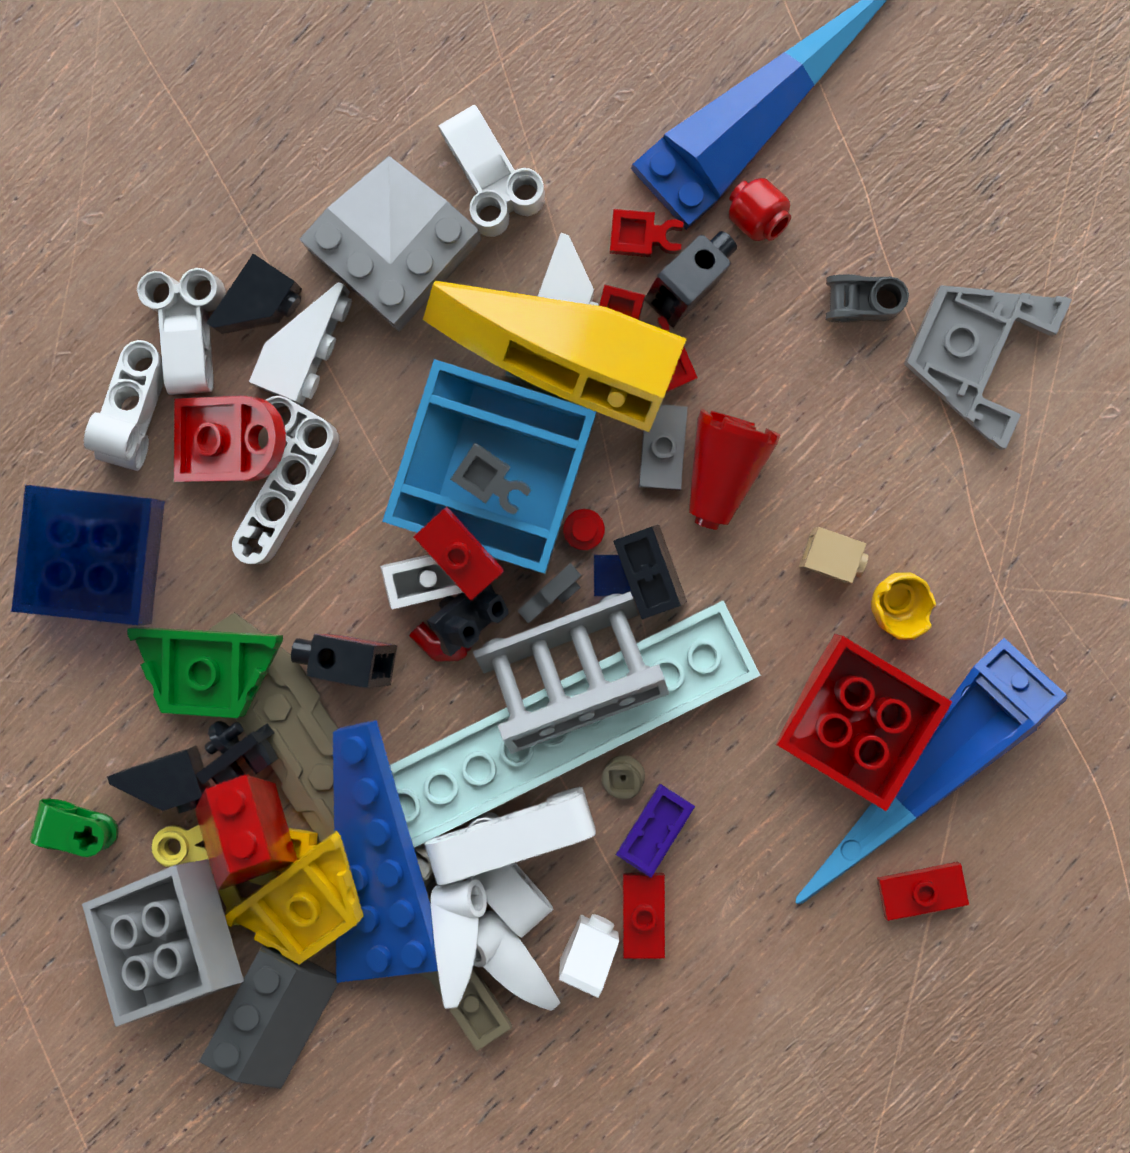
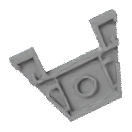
M941 285L933 296L904 365L995 448L1004 450L1010 441L1021 414L983 398L982 393L1014 321H1018L1049 336H1054L1061 326L1072 299L1061 296L1053 298L1032 296L1029 293L1011 294L994 292V290Z

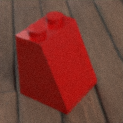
M246 774L204 790L195 812L217 890H222L288 867L298 860L275 783Z

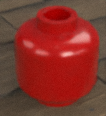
M757 178L749 183L743 181L735 187L730 195L729 200L732 204L729 208V219L753 241L774 240L786 229L791 220V214L789 213L791 204L789 199L765 178Z

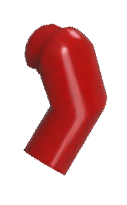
M424 622L419 624L409 634V637L431 659L438 662L460 661L467 656V652L472 648V646L469 649L461 647L452 656L444 654L439 638Z

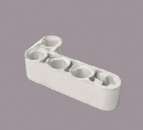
M272 396L266 399V401L271 403L276 409L281 406L289 407L291 418L287 425H285L286 442L288 444L285 447L280 463L267 478L232 541V550L235 557L247 564H265L275 556L339 444V434L333 425L282 396ZM316 427H324L327 432L326 443L320 448H311L308 443L309 433ZM301 462L306 468L305 479L297 485H292L287 477L288 469L291 465ZM280 498L285 505L284 515L281 519L272 521L267 515V506L271 500ZM257 522L263 526L274 528V533L263 532L264 528L256 527ZM249 538H259L258 544L263 547L261 553L252 552L250 554L252 547L247 544Z
M576 787L548 797L545 803L427 841L424 845L437 885H445L581 842L594 836L596 829L583 787Z

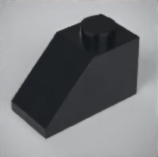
M253 253L206 324L221 334H227L280 323L284 316L290 317L297 309L301 301V296L298 294L302 288L294 280Z
M197 745L107 776L109 785L162 811L176 807L178 814L195 809L204 790L210 787L209 781L202 784L195 775L204 768Z

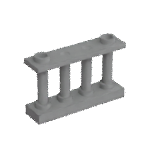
M631 592L622 595L611 594L603 598L599 604L506 639H492L486 642L482 648L473 651L475 659L484 674L495 671L510 715L507 722L499 724L498 728L511 754L669 695L660 665L645 666L627 619L638 616ZM609 626L613 628L629 670L626 677L613 682L605 681L588 636L590 633ZM569 641L574 643L590 686L586 692L573 697L565 695L549 649ZM533 655L550 702L547 704V707L530 712L525 709L510 664Z

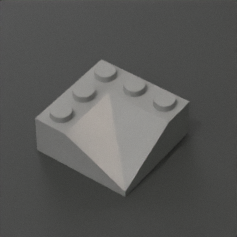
M388 156L333 202L299 240L316 258L400 332L429 299L433 283L435 281L444 282L481 241L479 229L448 201Z
M208 859L174 865L82 904L115 1027L153 1016L244 982Z

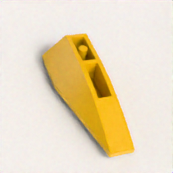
M441 281L433 283L423 316L425 322L458 344L509 373L570 402L647 432L651 430L686 341V338L607 307Z

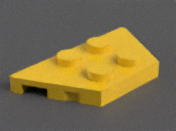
M335 831L225 913L227 925L232 927L235 923H238L255 932L253 940L266 947L277 949L284 957L299 965L357 925L364 915L341 835Z

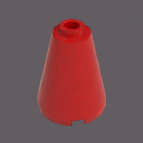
M704 409L700 410L697 417L689 513L696 516L694 521L696 524L718 530L720 524L728 525L776 448L780 434L766 428L765 433L756 431L755 423L711 411L709 414Z

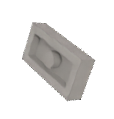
M660 405L650 432L643 430L639 487L681 490L688 407Z

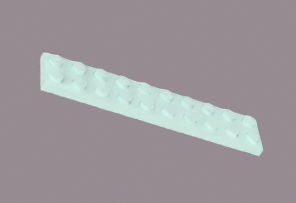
M720 601L637 642L645 666L660 665L669 695L513 754L510 753L498 728L499 724L507 722V719L510 717L506 707L391 764L390 768L414 848L761 676L724 601ZM622 651L599 661L605 681L613 682L626 677L629 672ZM584 670L560 680L565 695L570 697L584 693L590 687ZM545 688L522 699L526 711L530 712L547 707V704L550 702Z

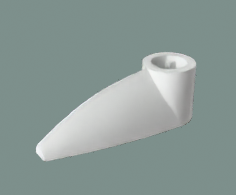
M477 879L437 885L431 893L434 945L445 1009L458 1007L474 964L479 917L484 915L487 907L486 892L481 882Z
M485 911L478 921L477 947L473 965L484 967L500 984L521 999L552 1011L560 1004V1001L519 937L496 912Z

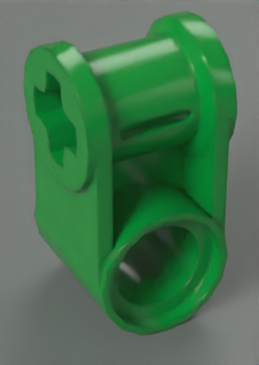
M44 798L39 801L30 842L46 849L61 850L81 857H91L98 854L101 850L111 847L116 842L118 826L116 821L105 813L78 807L73 803L59 799Z

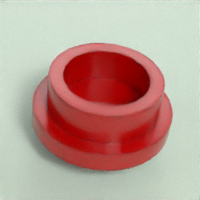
M578 509L566 518L563 532L565 539L572 547L579 550H590L602 541L605 526L602 518L595 511Z

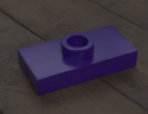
M658 784L615 855L652 878L695 806L662 784Z

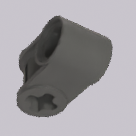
M850 274L828 276L826 278V285L830 286V311L826 313L825 319L829 322L841 323L892 320L908 303V288L903 281L895 277H863ZM889 290L894 293L897 299L896 307L891 309L882 307L877 301V292Z

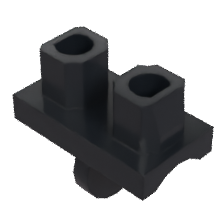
M490 583L472 600L464 592L455 598L446 596L439 602L441 610L428 619L427 622L439 638L443 653L452 656L461 647L469 649L479 640L480 631L491 622L499 623L509 611L502 596L494 592Z
M222 721L213 723L208 728V735L211 741L205 745V749L211 755L217 751H220L222 755L195 774L201 783L204 784L212 779L218 785L245 775L236 762L242 757L255 774L276 761L278 757L267 738L274 734L268 723L257 731L251 732L241 741H239L238 735L244 729L239 722H235L231 726Z

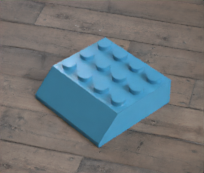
M434 359L382 522L417 533L447 506L492 557L546 574L597 412ZM474 443H477L511 466L505 475L506 479L509 481H523L531 488L532 491L528 496L520 490L509 492V501L519 508L516 514L506 512L501 507L499 497L493 494L488 502L484 503L450 480Z

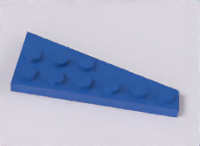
M377 720L339 728L333 731L334 832L337 831L341 835L364 916L357 925L336 939V983L438 971L431 905Z

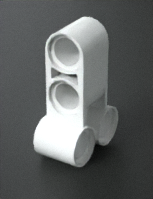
M475 105L438 125L447 145L476 192V195L470 202V214L474 226L479 229L480 234L486 237L501 235L508 227L509 213L513 210L522 216H531L542 209L545 202V192L541 176L530 168L514 170ZM522 185H531L537 190L535 196L529 200H521L514 194ZM495 206L501 210V213L496 220L488 222L479 218L480 211L484 207Z
M202 268L188 270L183 274L180 283L163 272L152 271L146 273L138 283L137 293L144 305L158 312L163 378L167 393L169 395L212 392L214 381L210 326L206 323L209 320L208 311L215 310L226 294L224 284L215 275ZM209 280L211 283L209 296L205 299L197 300L194 295L196 285L201 281ZM167 283L169 286L167 299L156 303L153 298L155 288L159 284Z
M136 340L124 347L100 414L95 412L91 416L84 435V447L94 451L95 459L135 471L141 469L147 455L149 438L146 433L164 383L162 357L151 343ZM141 359H153L151 366L147 370L135 371V366ZM128 397H139V403L135 408L128 411L122 410V404Z
M485 812L473 818L468 827L498 818L499 816L495 813ZM516 863L465 878L467 880L477 879L481 882L486 892L487 903L509 928L521 938L554 910L545 895Z

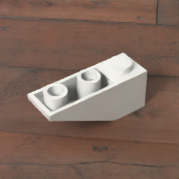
M337 282L265 342L249 380L251 384L275 395L288 398L302 406L306 398L311 399L320 380V376L316 375L322 359L326 361L329 359L335 345L336 338L332 336L338 321L343 322L346 319L351 307L352 299L348 298L350 291L344 284Z

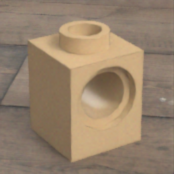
M821 527L812 528L799 567L844 583H853L855 577L860 578L867 565L868 554L863 553L866 543Z

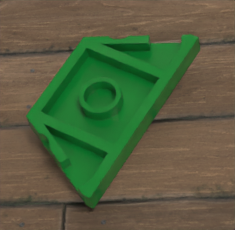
M149 627L127 628L129 640L136 641L145 662L140 665L146 679L153 686V696L161 713L227 718L244 717L283 642V635Z

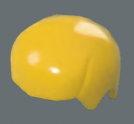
M911 572L893 573L877 585L871 599V610L876 623L884 631L898 640H914L928 632L932 626L930 614L932 609L936 607V601L925 580Z

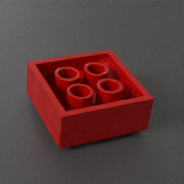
M834 634L815 665L776 745L887 812L951 706L952 701L845 636Z

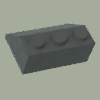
M263 945L199 1062L235 1082L281 1089L338 985L336 983V975L308 959L299 965L284 957L277 949Z

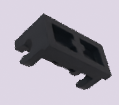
M659 524L613 540L642 620L677 608L687 602Z

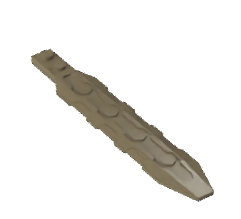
M236 612L208 629V631L263 634ZM280 646L246 715L236 718V720L242 725L246 735L257 731L266 723L274 731V734L267 738V740L274 749L278 759L270 765L283 783L281 789L295 810L301 811L313 831L318 832V839L322 842L334 833L333 731L338 728L320 702L321 695L302 666L298 663H293L291 661V654ZM435 876L425 887L430 905L432 890L437 886ZM473 965L468 984L458 1007L449 1010L476 1051L510 1030L512 1023ZM438 971L417 973L430 980L442 997Z

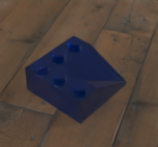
M25 485L11 612L138 626L152 624L165 501L152 498Z

